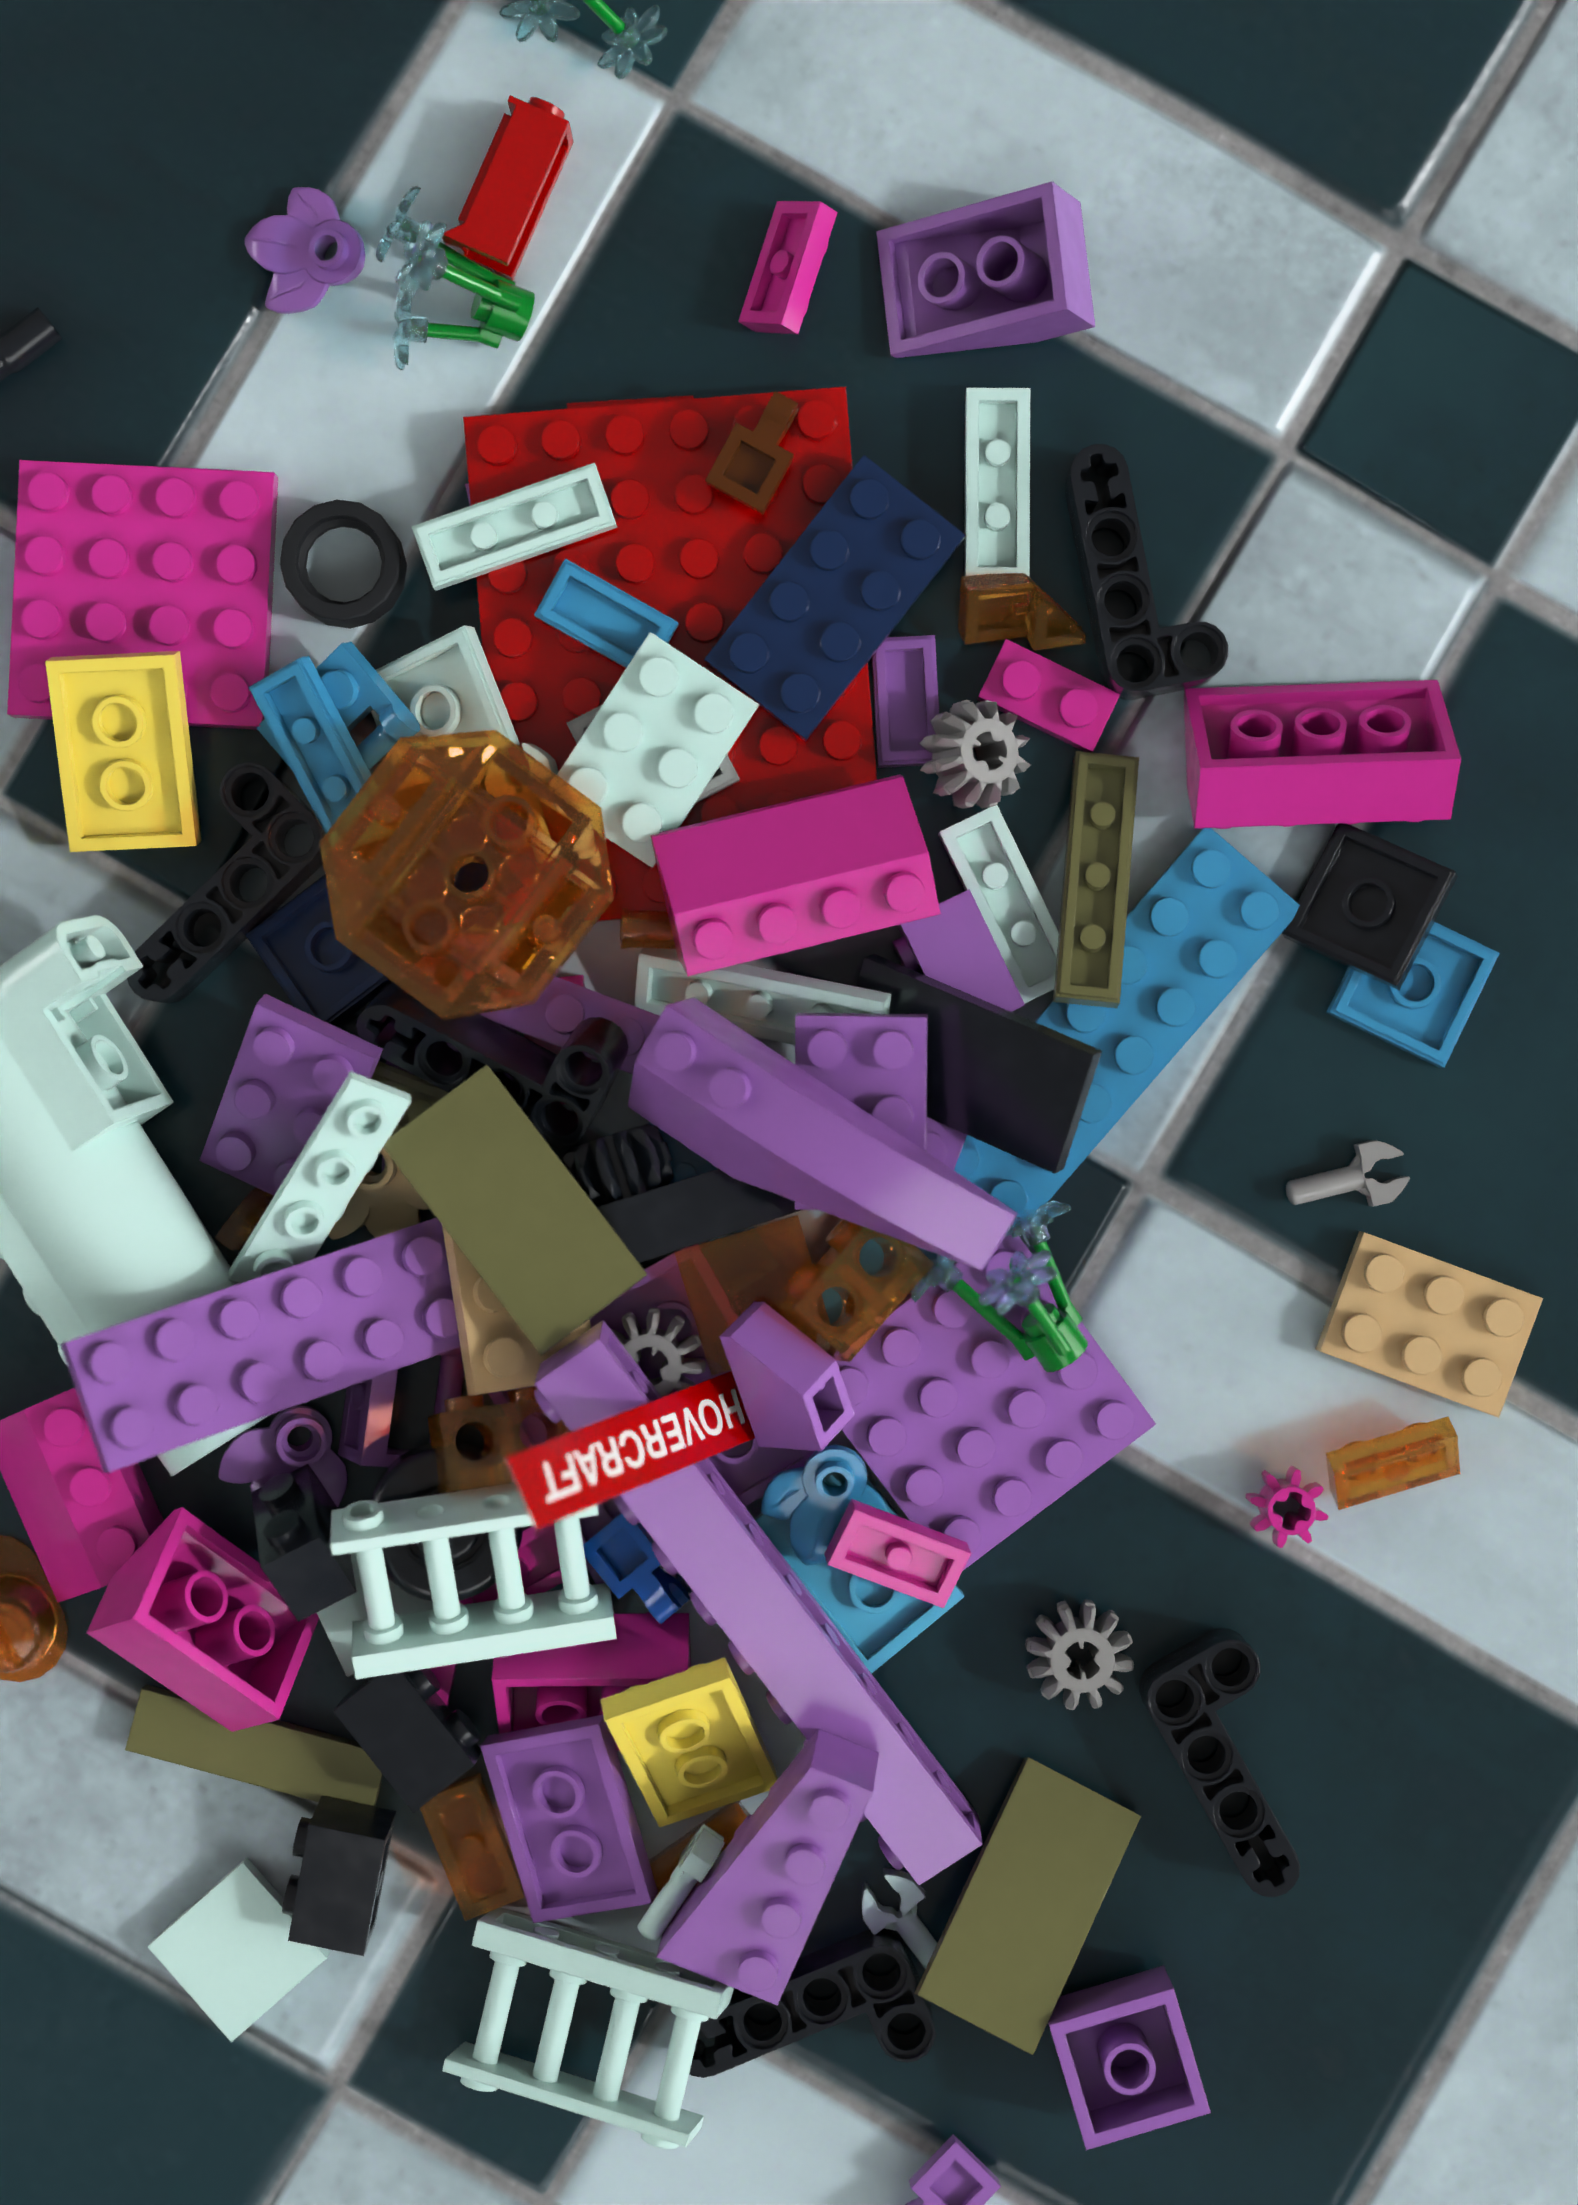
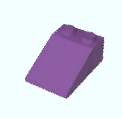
M1053 181L876 231L890 355L894 358L1035 343L1095 327L1081 202Z

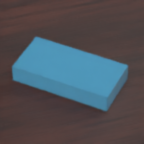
M566 558L534 614L539 620L627 668L649 632L669 643L679 625L674 619Z

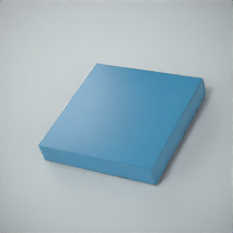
M1434 922L1400 990L1348 967L1326 1013L1432 1065L1444 1068L1500 953Z

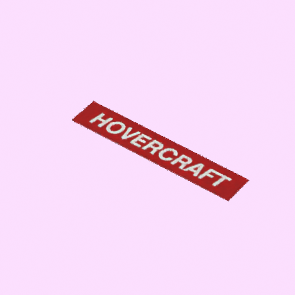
M732 1371L507 1456L505 1459L536 1530L750 1441L755 1438V1435L745 1412Z

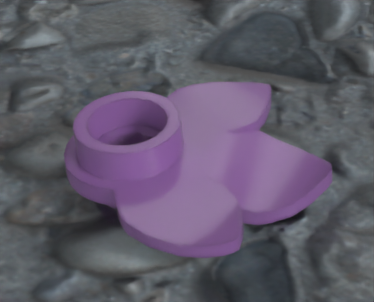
M311 187L292 188L288 197L287 215H273L260 220L251 228L244 240L245 247L250 256L263 268L274 272L267 292L265 306L277 313L292 314L315 308L330 286L351 282L361 273L365 264L364 243L358 231L348 223L340 220L335 202L327 194ZM337 242L338 249L335 256L330 260H325L328 248Z
M308 1406L290 1407L280 1412L273 1419L269 1427L249 1429L242 1432L224 1452L218 1470L220 1480L238 1484L251 1482L250 1489L253 1492L261 1488L272 1477L282 1473H291L309 1464L337 1507L343 1498L347 1486L345 1464L331 1449V1427L322 1413ZM306 1427L311 1431V1436L305 1444L295 1446L287 1441L288 1434L292 1429Z

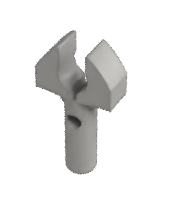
M1378 1140L1353 1144L1356 1156L1349 1166L1288 1181L1286 1184L1287 1198L1291 1204L1299 1205L1357 1191L1366 1196L1368 1206L1374 1207L1393 1202L1407 1185L1410 1179L1409 1176H1400L1379 1183L1373 1178H1365L1364 1174L1372 1170L1376 1161L1403 1156L1404 1153Z

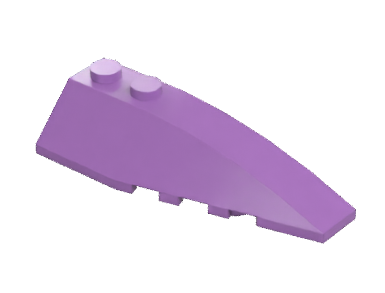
M694 997L666 1005L635 1059L628 1107L736 1180L979 1270H983L1019 1214Z

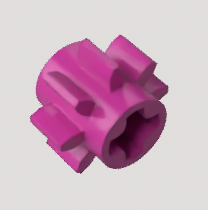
M1290 1466L1287 1470L1285 1479H1276L1266 1470L1261 1472L1262 1479L1266 1485L1259 1494L1246 1493L1245 1496L1249 1502L1258 1506L1260 1515L1254 1517L1249 1523L1251 1527L1258 1532L1272 1525L1274 1527L1272 1533L1273 1543L1280 1548H1283L1288 1535H1298L1308 1544L1312 1542L1308 1529L1314 1520H1328V1515L1317 1508L1313 1500L1321 1495L1324 1490L1323 1487L1317 1482L1309 1483L1303 1488L1299 1487L1301 1471L1294 1466ZM1290 1493L1291 1497L1300 1503V1507L1297 1512H1287L1283 1520L1282 1516L1273 1510V1506L1276 1501H1287Z

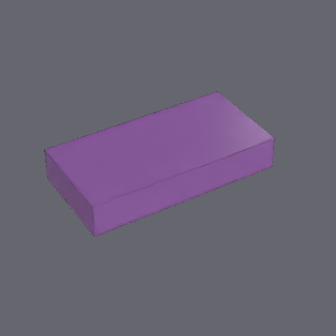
M935 635L888 637L872 656L877 767L923 766L926 762L932 761V753L923 748L919 743L924 737L935 734L930 720L939 714Z

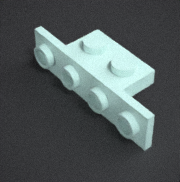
M350 1071L228 1271L230 1280L243 1283L303 1263L315 1257L335 1223L344 1214L351 1197L366 1173L374 1166L378 1154L410 1105L411 1097L409 1093Z

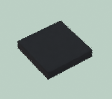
M1338 823L1297 902L1300 906L1293 920L1282 932V935L1290 941L1400 990L1458 877L1457 873L1452 869L1352 825Z

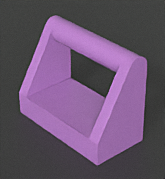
M461 1347L438 1354L441 1355L430 1443L439 1441L456 1442L464 1382ZM398 1369L347 1387L338 1449L339 1456L361 1466L389 1467L397 1458L410 1451L388 1447Z

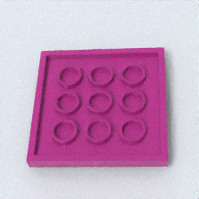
M19 460L7 715L13 718L53 720L45 661L51 657L180 651L188 726L257 729L256 727H261L259 724L265 718L248 687L269 676L278 476L274 472Z

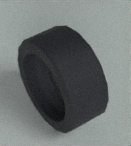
M337 499L312 506L294 520L283 539L280 557V567L285 587L307 614L329 626L351 629L374 623L393 608L405 585L407 562L401 541L381 514L359 502ZM340 527L358 529L370 536L378 547L382 561L380 577L373 589L360 599L348 602L330 600L318 593L309 580L306 568L308 552L315 540L328 530Z

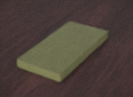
M488 1065L484 1066L389 1137L383 1146L541 1356L647 1276L645 1270Z
M1024 1757L914 1994L1033 2055L1141 1816L1029 1757Z

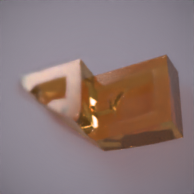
M1025 573L983 574L961 577L958 631L965 645L1027 637L1033 651L1085 644L1086 635L1081 626Z

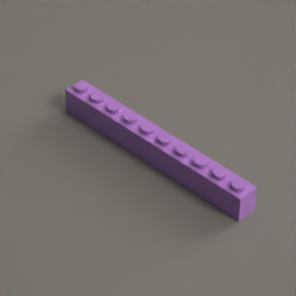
M604 1320L540 1363L534 1383L538 1388L534 1391L535 1398L543 1412L554 1423L562 1420L571 1432L662 1398ZM709 1458L614 1497L618 1509L626 1520L632 1525L640 1522L653 1538L652 1549L661 1566L672 1576L679 1572L692 1589L690 1598L701 1618L710 1626L718 1623L731 1640L728 1643V1647L741 1670L749 1676L755 1672L768 1688L766 1697L777 1717L786 1725L793 1721L806 1738L804 1746L814 1733L821 1729L879 1753L873 1794L860 1822L868 1819L880 1835L878 1843L883 1854L896 1870L899 1871L905 1867L919 1886L982 1845L980 1821L977 1812Z

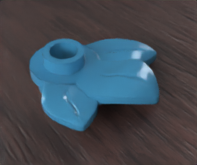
M841 1445L826 1446L822 1451L812 1453L804 1467L778 1473L768 1483L761 1503V1512L763 1514L780 1520H790L789 1535L791 1546L796 1556L805 1565H815L826 1561L824 1553L851 1498L886 1512L887 1509L882 1496L867 1485V1470L862 1458L855 1451ZM837 1472L844 1475L847 1480L843 1485L829 1486L823 1481V1478L829 1473Z

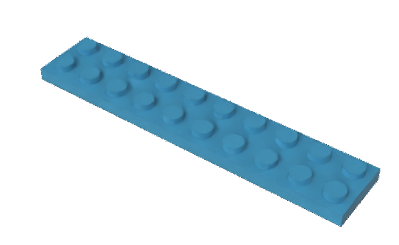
M1202 828L1127 914L1119 1006L1117 1008L1058 1003L1052 1000L1034 1021L1102 1050L1064 1169L1054 1174L967 1135L954 1171L1019 1213L1011 1225L1019 1236L1026 1228V1220L1030 1217L1034 1218L1290 924L1300 905L1212 828ZM857 1225L789 1305L832 1343L838 1346L934 1274V1267L937 1264L946 1265L952 1259Z

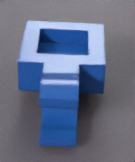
M621 1513L583 1544L585 1558L618 1599L633 1588L651 1615L662 1624L691 1599L690 1595L676 1578L659 1567L661 1564L657 1560L651 1545L654 1540L640 1522L632 1525Z

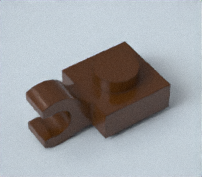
M775 391L754 432L736 423L705 480L706 484L763 515L794 458L793 453L778 445L786 435L799 411V408H797L798 403Z

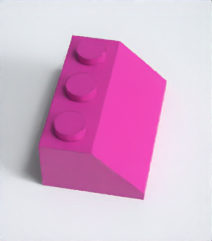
M75 1387L0 1420V1472L57 1602L59 1603L107 1586L111 1577L164 1521L139 1463L137 1462L112 1472H103Z
M181 1507L175 1509L111 1577L87 1634L213 1720L234 1732L280 1719L319 1617L315 1613L298 1622L261 1569L259 1562Z
M650 1612L614 1614L617 1639L493 1658L492 1685L499 1734L603 1715L601 1699L624 1692L635 1685H645L686 1671L691 1667L689 1613H674L662 1624ZM614 1740L616 1750H617V1751H620L619 1748H618V1746H617V1744H616V1742H615V1740Z

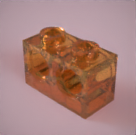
M842 1219L827 1236L826 1242L831 1248L816 1265L808 1261L786 1283L783 1290L789 1297L778 1309L837 1361L851 1362L934 1263L912 1244ZM869 1240L877 1242L884 1253L883 1266L873 1276L866 1273L860 1264L861 1248ZM828 1288L834 1289L840 1295L843 1303L840 1317L830 1325L820 1318L817 1310L818 1299Z
M536 1386L509 1390V1403L485 1406L483 1394L445 1399L446 1412L428 1416L431 1446L435 1451L439 1480L437 1490L441 1494L514 1483L515 1480L505 1457L528 1449L520 1438L521 1423L528 1415L535 1416L544 1423L547 1431L546 1442L568 1434L571 1431L562 1420L554 1423L543 1412L535 1398L534 1391L538 1389ZM464 1424L476 1427L484 1439V1449L481 1457L476 1461L463 1458L455 1445L456 1434Z

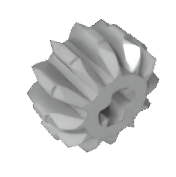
M964 700L954 703L949 713L937 714L930 720L935 734L924 737L919 744L932 753V761L926 762L920 771L926 774L936 773L939 778L933 793L939 796L952 794L953 806L958 808H969L976 804L983 809L996 806L998 802H1001V796L1012 795L1016 790L1020 789L1015 774L1025 772L1031 764L1018 755V748L1023 747L1030 740V738L1024 735L1014 736L1012 732L1018 715H1013L1009 712L999 715L997 702L990 700L978 702L976 705L974 702ZM973 748L977 752V761H975L973 756Z
M652 1307L649 1309L646 1318L647 1328L641 1329L637 1317L632 1312H628L623 1315L622 1322L629 1338H626L616 1330H611L637 1364L641 1358L640 1349L652 1348V1356H655L657 1350L665 1355L667 1360L660 1369L661 1377L651 1379L649 1378L650 1371L648 1370L645 1373L659 1394L664 1397L672 1394L673 1388L680 1391L696 1385L681 1373H704L706 1362L699 1358H684V1354L694 1351L701 1345V1339L698 1334L690 1335L679 1342L675 1338L681 1331L685 1319L680 1315H676L671 1320L666 1331L659 1329L660 1310L659 1308Z
M1085 1599L1080 1605L1078 1617H1073L1067 1602H1058L1057 1611L1062 1621L1055 1625L1047 1616L1039 1615L1036 1619V1624L1047 1638L1031 1637L1026 1639L1025 1647L1027 1651L1041 1656L1027 1665V1671L1031 1678L1047 1677L1040 1689L1046 1699L1049 1700L1055 1697L1064 1689L1063 1702L1066 1709H1076L1081 1693H1086L1094 1709L1102 1706V1698L1097 1689L1105 1685L1116 1695L1123 1691L1122 1683L1112 1673L1113 1671L1129 1672L1133 1670L1134 1662L1132 1658L1118 1653L1128 1648L1133 1643V1640L1128 1631L1112 1632L1119 1620L1114 1611L1108 1610L1095 1620V1604L1092 1600ZM1084 1642H1089L1088 1650L1093 1657L1091 1661L1085 1666H1081L1079 1660H1076L1075 1667H1070L1071 1660L1066 1652L1068 1647L1078 1643L1080 1649H1083Z

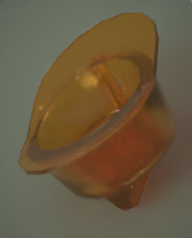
M0 1535V1679L24 1682L39 1678L56 1666L66 1649L68 1627L63 1610L55 1598L41 1563L30 1547L14 1537Z

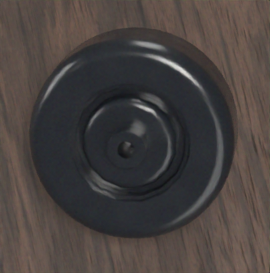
M439 1441L413 1448L397 1458L380 1477L371 1500L383 1503L515 1482L506 1468L484 1450L462 1442ZM523 1527L514 1528L517 1550H519ZM488 1532L448 1538L459 1601L478 1595L496 1583ZM422 1542L383 1548L388 1579L406 1593L420 1599L432 1601Z

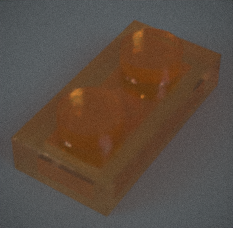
M1448 1416L1427 1423H1414L1400 1431L1367 1441H1354L1340 1449L1326 1453L1330 1492L1338 1510L1460 1474L1458 1435Z
M480 1773L449 1785L420 1808L465 1921L525 1897L513 1855Z

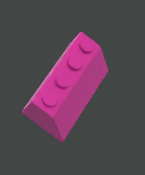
M1438 680L1187 688L1184 690L1187 791L1194 828L1291 827L1295 825L1336 823L1352 825L1364 822H1420L1424 820L1451 819L1461 756Z
M901 774L651 835L677 956L687 976L941 914L929 852Z

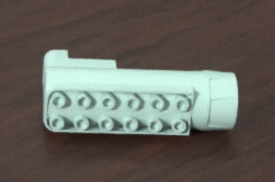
M99 915L60 922L0 966V1258L6 1261L23 1288V1296L30 1309L42 1318L58 1343L59 1354L66 1365L67 1362L61 1347L62 1343L240 1284L229 1279L228 1271L230 1265L141 1126L173 1104L174 1101L106 995L107 992L144 966L121 931L108 919ZM267 1416L157 1455V1457L172 1477Z

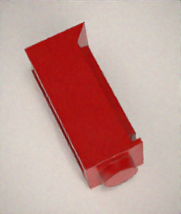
M510 95L507 102L511 116L504 113L458 218L460 225L441 233L444 244L487 270L513 281L574 141L570 123L564 119V112L557 106L537 97H530L527 103Z

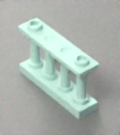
M516 1482L383 1503L373 1500H362L354 1502L343 1509L332 1510L330 1536L332 1555L356 1552L368 1615L367 1620L352 1622V1663L355 1679L617 1639L610 1588L606 1583L589 1584L579 1519L599 1515L598 1506H592L553 1523L563 1589L530 1595L524 1593L514 1528L534 1524ZM488 1532L498 1599L465 1605L460 1604L448 1538ZM422 1542L433 1609L398 1615L394 1613L383 1548Z
M496 1906L477 1920L472 1946L490 1951L489 1956L495 1961L476 2043L464 2042L445 2058L442 2071L461 2077L460 2082L473 2090L493 2092L501 2089L642 2133V2140L655 2147L664 2149H675L679 2145L687 2147L701 2129L704 2115L681 2109L701 2022L708 2021L709 2018L717 2019L731 2003L734 1988L657 1958L655 1953L548 1921L533 1923L531 1916ZM527 1962L550 1969L549 1975L554 1978L535 2063L500 2053L519 1967L527 1965ZM587 1981L610 1987V1994L615 1997L595 2082L560 2071L579 1985L586 1984ZM648 1999L672 2006L671 2012L676 2015L656 2101L620 2090L640 2003H645Z

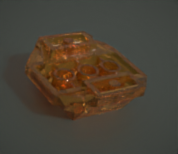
M497 730L462 732L433 737L428 735L400 737L319 842L323 867L326 872L336 940L444 1021L535 1004L614 900L601 807ZM473 862L486 866L489 872L488 879L481 889L466 893L455 888V875L462 866Z

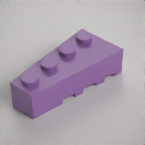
M818 1729L772 1785L766 1799L752 1815L749 1813L737 1828L734 1838L715 1860L701 1883L697 1881L662 1934L656 1957L778 2005L873 1794L879 1753Z

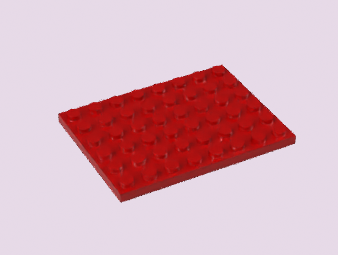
M846 386L778 392L798 403L797 408H799V411L786 435L778 445L793 453L794 458L763 515L706 484L705 480L734 425L738 423L754 432L774 392L463 417L470 506L595 462L617 525L615 529L476 577L482 648L520 742L519 746L509 750L513 774L517 780L526 784V779L530 774V764L526 760L522 743L534 744L555 759L558 771L561 770L577 745L567 723L602 705L626 669L534 616L565 558L677 621L679 625L668 644L740 691L707 665L704 659L853 469ZM868 663L806 742L759 706L727 754L740 781L696 803L680 827L877 780ZM553 781L549 782V785H548L546 791L548 790V788L550 787V785H551V783H552ZM508 796L495 798L499 851L523 883L522 887L503 900L506 929L668 916L657 864L651 868L544 797L562 856L555 864L541 866L537 863L519 803Z

